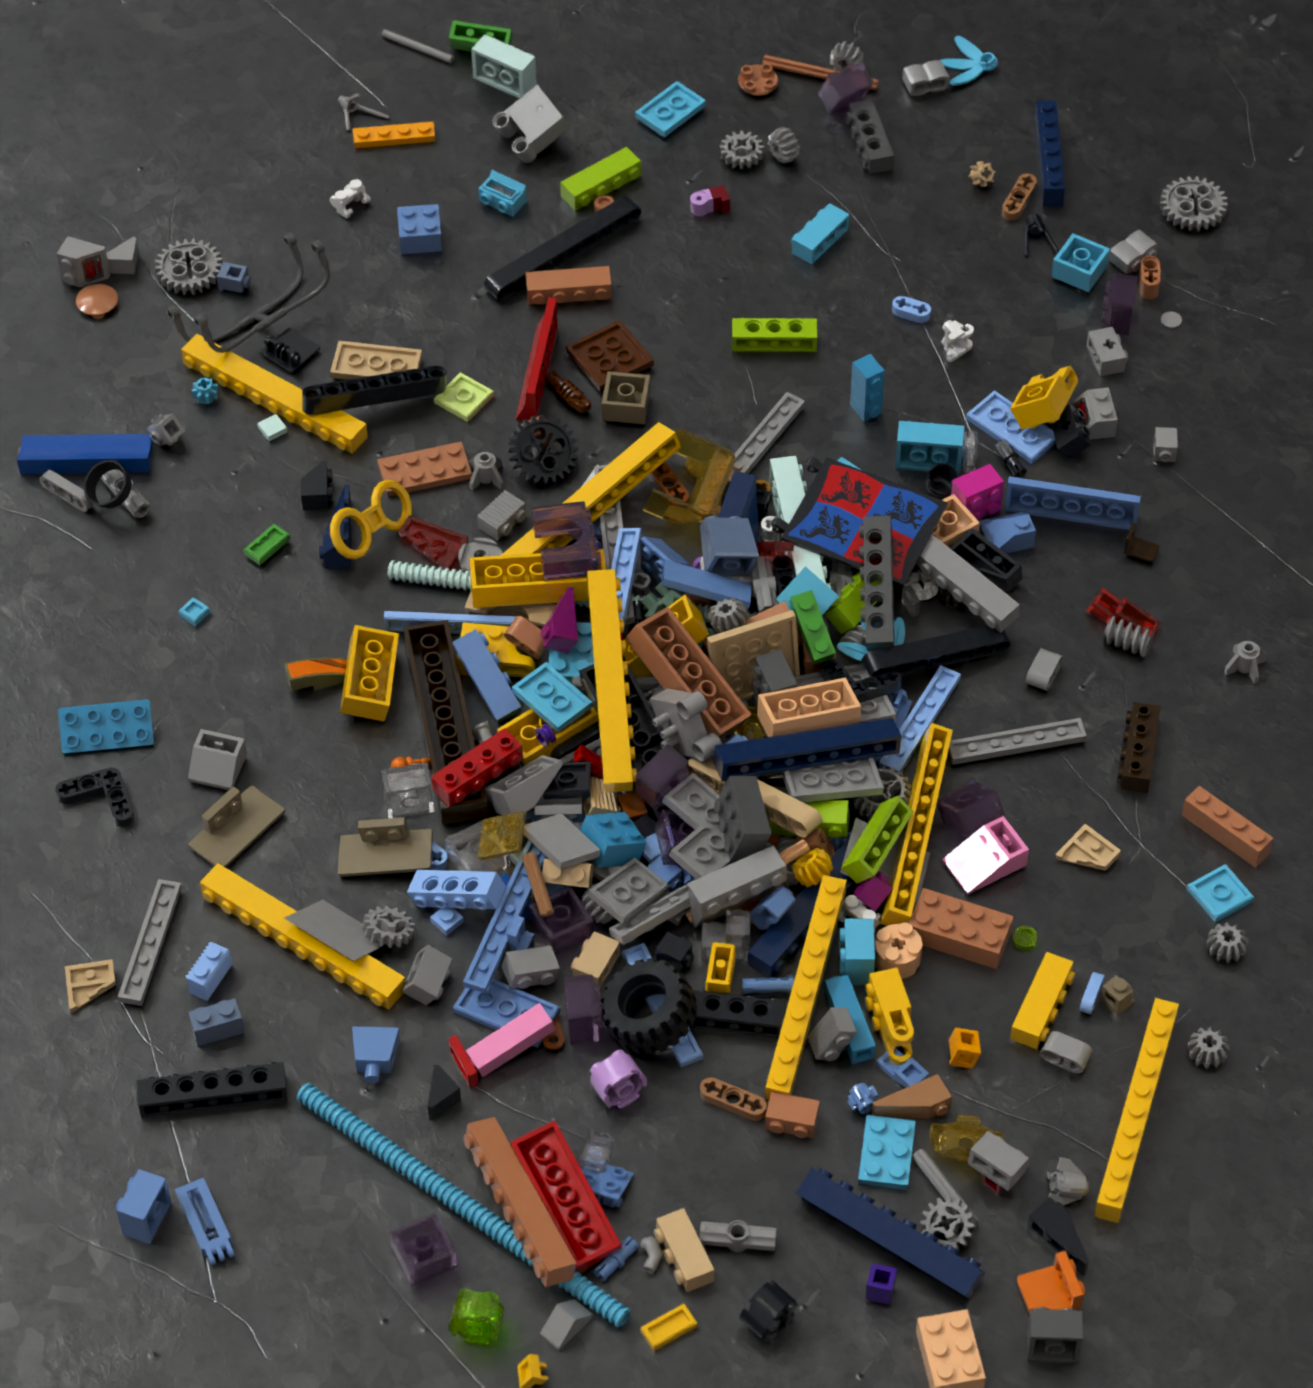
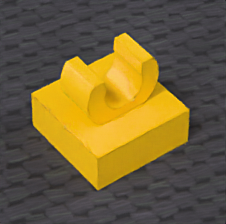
M529 1354L517 1365L520 1388H531L535 1384L542 1385L548 1380V1376L541 1375V1372L547 1368V1364L539 1362V1355Z

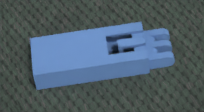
M204 1177L176 1188V1198L202 1256H207L210 1265L216 1264L215 1257L213 1256L215 1254L218 1255L220 1262L225 1260L222 1252L224 1250L227 1251L230 1258L235 1256L231 1247V1237ZM216 1229L219 1237L215 1238L214 1232L208 1234L207 1238L205 1232Z

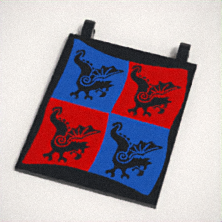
M808 457L806 460V470L811 473H817L790 523L788 524L781 518L775 517L772 521V531L784 533L781 537L782 541L860 570V567H864V559H860V546H864V538L860 539L859 525H863V517L890 515L892 522L893 583L904 587L948 506V502L826 457L823 463L814 457ZM873 539L870 543L878 544L881 540ZM876 559V560H873V561L871 562V564H872V565H878V564H880L882 561Z

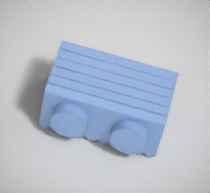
M213 942L208 943L209 946H206V949L203 950L204 953H201V957H198L199 960L196 961V964H193L194 967L188 972L189 975H186L189 993L205 1001H208L232 966L230 951Z

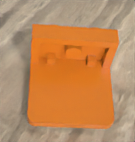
M1066 1251L1056 1253L1054 1266L1025 1273L1017 1277V1284L1029 1314L1030 1309L1046 1307L1050 1310H1062L1064 1308L1081 1309L1085 1288L1082 1281L1077 1280L1074 1261L1068 1258Z

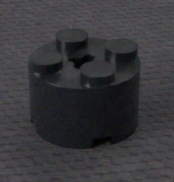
M772 1280L771 1284L767 1282L749 1300L751 1303L749 1310L743 1308L739 1319L761 1339L770 1342L777 1335V1328L782 1323L786 1326L794 1318L795 1313L793 1311L798 1306V1303Z

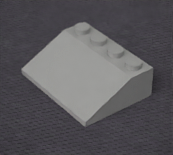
M770 846L688 883L694 928L759 900L767 893L772 892L776 887L785 884L788 880L786 864L774 846Z

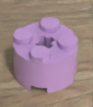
M623 1050L615 1051L610 1057L602 1062L595 1063L590 1069L592 1073L590 1083L608 1108L617 1105L618 1108H623L640 1097L638 1091L642 1086H647V1078L631 1056L625 1054Z

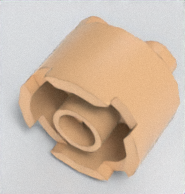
M906 922L892 924L877 932L874 946L875 967L878 971L897 967L901 979L914 975L921 963L923 944L921 936L913 929L912 925Z

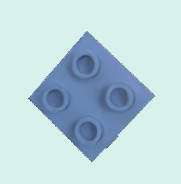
M588 1158L581 1170L595 1196L598 1195L597 1200L599 1204L603 1199V1205L615 1208V1206L620 1207L622 1203L621 1195L634 1176V1173Z

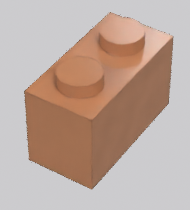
M771 1092L765 1116V1129L774 1133L793 1134L799 1138H814L820 1101Z

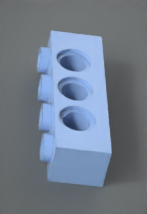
M417 870L407 893L413 903L420 908H473L485 910L497 909L506 886L497 872Z

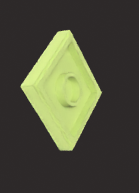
M460 372L446 386V390L434 398V403L469 422L494 397V391Z

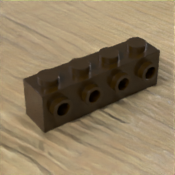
M1133 702L1132 711L1127 710L1125 724H1129L1130 727L1124 730L1123 742L1127 743V748L1122 747L1120 761H1124V766L1119 765L1117 779L1122 780L1120 789L1148 793L1161 706Z

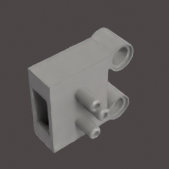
M538 85L533 87L504 112L496 114L493 118V126L504 138L514 136L518 126L526 135V137L517 138L512 144V150L523 163L532 162L539 152L571 127Z
M667 688L649 698L656 718L652 721L655 727L661 726L663 729L660 733L661 737L665 739L661 742L662 749L667 750L672 747L675 754L694 757L700 762H704L714 756L715 745H722L716 734H707L700 715L708 706L703 694L699 691L690 693Z

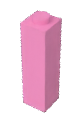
M538 1003L467 1049L466 1052L476 1071L483 1078L554 1032L556 1028L542 1005Z

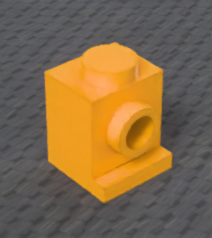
M955 1027L949 1038L950 1065L973 1069L981 1055L978 1031Z

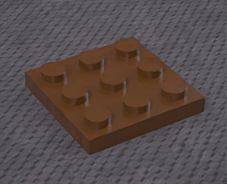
M620 320L566 346L568 355L600 392L605 388L607 371L637 374L654 366V359Z

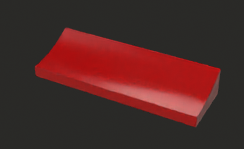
M548 297L545 314L537 324L515 420L524 421L527 419L529 421L532 416H538L545 386V376L548 373L558 329L557 298Z
M555 1120L510 1142L511 1147L576 1262V1272L582 1274L600 1260L622 1249L619 1239Z

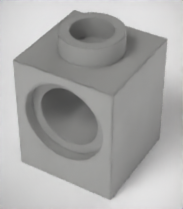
M1155 427L1153 439L1154 461L1175 462L1178 449L1177 428Z

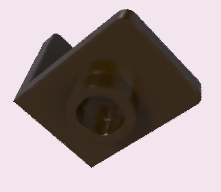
M1133 523L1126 537L1124 554L1152 563L1159 545L1136 538V524Z

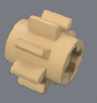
M978 161L977 166L970 167L972 170L968 176L973 180V185L980 183L981 187H986L987 182L994 181L992 178L995 171L991 168V163L984 164L983 161Z

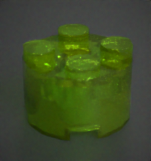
M469 1289L459 1291L449 1321L450 1333L453 1336L457 1333L465 1338L464 1343L474 1346H487L491 1340H497L505 1310L502 1303L498 1300L499 1295L492 1291L485 1293Z

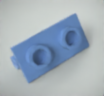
M903 689L895 692L889 698L896 713L895 723L899 730L904 724L913 702L907 699V692Z

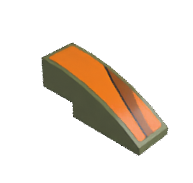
M323 657L284 663L285 674L291 691L310 686L316 691L344 683L347 659Z

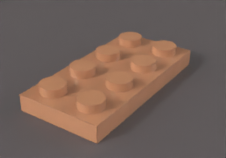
M462 441L377 459L382 480L397 481L404 486L408 493L465 481L472 477ZM386 489L387 497L397 495L393 490Z

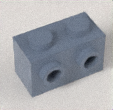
M236 999L223 1000L218 1004L198 1007L188 1012L198 1047L244 1033L242 1017Z

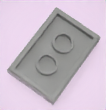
M562 813L522 826V833L559 869L600 857L601 850Z
M633 858L591 888L587 896L623 924L665 894L670 885L639 860Z

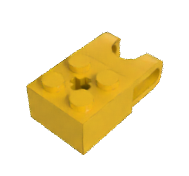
M1072 366L1060 368L1054 375L1048 378H1044L1043 374L1033 376L1027 385L1022 386L1010 408L1021 430L1029 427L1033 429L1046 422L1053 423L1060 418L1078 383L1077 375Z
M463 623L460 637L475 629L479 634L483 633L489 642V645L486 647L490 654L494 652L500 661L498 667L501 673L506 672L511 677L525 678L535 670L534 660L530 656L520 654L523 651L505 638L504 633L509 628L508 626ZM457 655L456 660L459 674L470 676Z
M896 967L869 974V983L866 984L868 997H865V1004L867 1010L872 1011L873 1028L875 1031H879L886 1052L888 1051L890 1061L894 1065L899 1066L912 1058L911 1042L914 1038V1028L910 1020L911 1004ZM902 1046L906 1054L904 1056H897L894 1053V1049Z

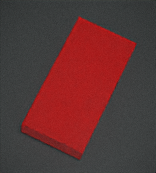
M457 1035L449 1038V1051L468 1086L473 1088L479 1085L477 1071Z

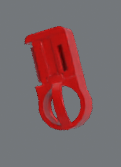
M580 745L574 752V762H591L593 775L603 780L602 757L587 747Z

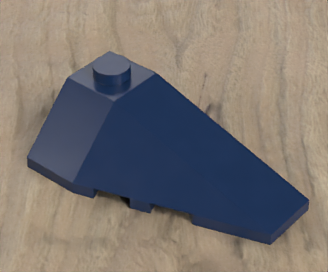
M734 471L718 517L729 518L739 516L741 518H748L758 550L760 536L756 475Z
M349 485L344 486L332 517L340 509L345 507L351 508ZM331 517L323 536V546H319L320 560L324 559L325 568L351 567V559L345 558L338 553L330 537ZM345 517L340 525V535L344 544L350 549L351 517Z

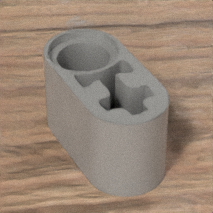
M1041 648L1027 673L1025 683L1048 691L1060 669L1063 656Z
M1053 1031L1044 1044L1040 1055L1051 1064L1079 1074L1083 1072L1093 1050L1085 1042Z

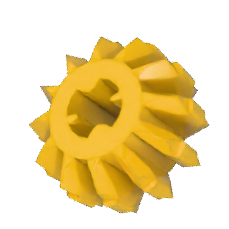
M815 848L797 858L792 865L796 880L801 885L810 887L822 881L823 875H830V872L833 870V863L824 849Z

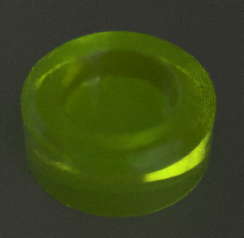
M1030 926L1018 927L1013 934L1014 945L1021 950L1032 949L1037 943V932Z

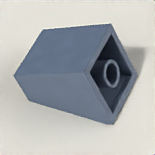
M718 516L705 517L700 526L704 571L722 576H749L759 557L749 519L739 516L719 518Z

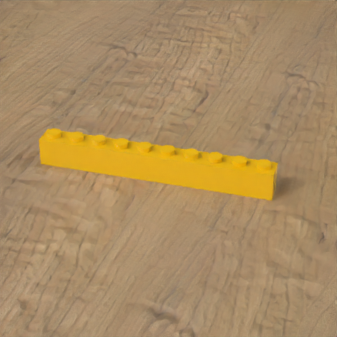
M196 334L181 349L183 364L188 368H193L203 376L210 377L220 385L234 390L238 395L251 399L255 404H260L272 413H277L287 421L318 435L322 440L333 443L341 450H346L353 454L368 438L366 423L342 410L315 415L304 413L302 410V389L231 351L224 353L214 351L204 340L203 336Z
M658 422L500 556L559 552L681 448L676 432Z
M615 569L587 571L604 793L632 791L633 782H637L636 768L631 766V761H635V749L630 747L629 739H633V726L628 725L627 719L631 718V704H626V696H630L629 682L624 683V675H628L627 661L622 660V654H626L625 640H621L620 633H624V620L619 619L618 613L622 612V598H617V591H621L620 577H615Z
M934 723L930 724L922 738L912 782V794L908 804L914 812L900 835L890 880L892 890L886 897L880 924L885 926L901 924L903 922L908 923L912 916L953 732L951 729Z
M219 863L200 881L202 896L206 901L214 902L227 914L232 913L245 925L255 927L263 936H269L276 940L281 947L294 951L300 959H307L318 970L326 971L338 982H344L351 986L357 994H364L369 997L375 1005H382L389 1010L402 996V990L406 983L403 975L368 954L353 961L285 919V917L297 912L296 910Z
M826 875L822 877L765 1087L766 1100L770 1099L771 1092L792 1095L846 894V880Z
M1158 998L1154 1000L1097 1200L1094 1217L1115 1223L1120 1221L1179 1007L1177 1003Z

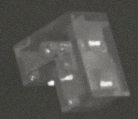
M740 909L726 910V923H702L701 960H710L712 943L717 942L734 944L736 946V961H748V951L750 950V911Z

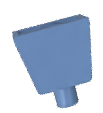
M352 1026L356 1070L359 1073H365L366 1082L377 1083L380 1073L389 1074L392 1071L400 1044L399 1028Z

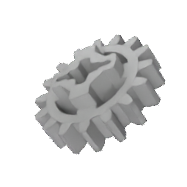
M740 131V134L732 132V136L726 135L725 140H721V160H725L726 165L732 163V168H735L737 165L740 166V169H743L745 165L751 168V163L757 165L758 160H762V155L764 154L762 140H758V135L752 137L751 132L744 134L743 131Z
M377 906L375 911L370 909L368 914H365L362 930L365 931V937H372L371 942L378 941L379 946L385 944L392 948V945L395 944L397 947H401L402 943L408 944L409 939L412 940L415 923L411 922L412 917H405V911L399 913L396 907L389 909L388 906H385V909H381Z
M947 1196L946 1202L941 1198H937L936 1206L932 1203L928 1204L931 1209L930 1212H922L927 1218L920 1221V1224L926 1226V1229L922 1230L921 1233L924 1234L925 1231H928L934 1236L943 1233L948 1241L938 1239L937 1243L944 1248L946 1244H949L959 1250L958 1244L961 1243L967 1246L965 1238H973L974 1236L969 1230L976 1228L975 1224L970 1223V1220L975 1216L972 1213L967 1214L970 1207L968 1205L961 1207L962 1201L958 1198L954 1203L950 1196ZM948 1208L957 1209L961 1214L951 1215ZM938 1213L936 1221L932 1223L935 1215ZM946 1219L953 1222L949 1225V1230L943 1227L946 1225ZM961 1226H963V1230L961 1234L958 1236L959 1229Z

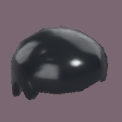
M938 463L931 467L928 472L926 488L931 495L937 498H947L951 496L952 480L960 476L954 467Z

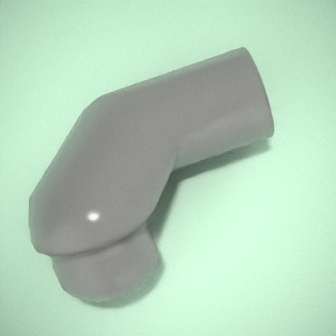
M649 1236L641 1240V1248L648 1253L643 1270L649 1274H654L663 1257V1253L658 1240Z

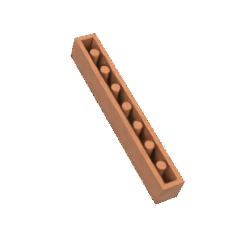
M491 1117L468 1123L466 1134L464 1135V1144L467 1149L471 1150L475 1165L482 1170L484 1181L487 1185H490L496 1203H500L505 1220L512 1225L516 1240H520L524 1247V1254L527 1259L531 1260L537 1278L542 1280L545 1287L573 1280L576 1262L496 1118Z

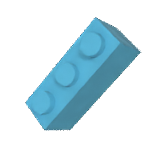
M830 203L824 209L819 210L817 216L808 221L804 228L793 236L791 240L792 254L813 264L849 229V214Z

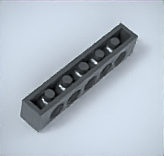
M890 515L863 517V525H859L860 539L864 538V546H860V559H864V567H860V578L865 581V588H861V601H865V609H861V621L865 622V630H861L862 644L866 643L867 651L895 646L893 547ZM873 539L881 540L878 544L870 543ZM876 559L882 561L878 565L871 564V562ZM876 580L882 581L879 586L871 585ZM876 601H880L883 603L879 607L872 606V604ZM877 622L883 624L880 628L872 627L873 624Z

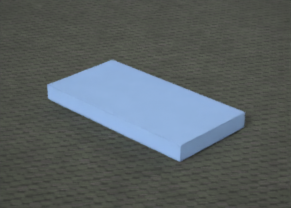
M994 390L966 414V419L997 441L1006 440L1014 452H1017L1020 457L1032 464L1056 443L1053 430L1044 424H1040L1033 429L1029 427L1021 430L1010 410L1013 403Z

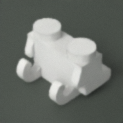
M354 179L350 182V185L345 186L344 190L337 191L335 196L333 195L329 200L331 205L336 208V212L347 219L353 213L351 208L346 210L347 204L353 200L356 202L361 200L365 204L369 203L371 198L366 194L365 186L362 185V182Z
M948 320L944 323L942 329L945 331V337L942 339L941 344L947 352L946 359L949 362L956 360L972 349V341L968 339L974 333L972 325L965 324V329L968 330L965 332L962 330L964 325L957 321Z
M849 895L843 902L838 921L845 922L846 916L849 918L855 917L856 919H874L875 932V927L880 924L882 915L879 912L876 914L873 910H868L865 907L866 904L857 899L856 896Z

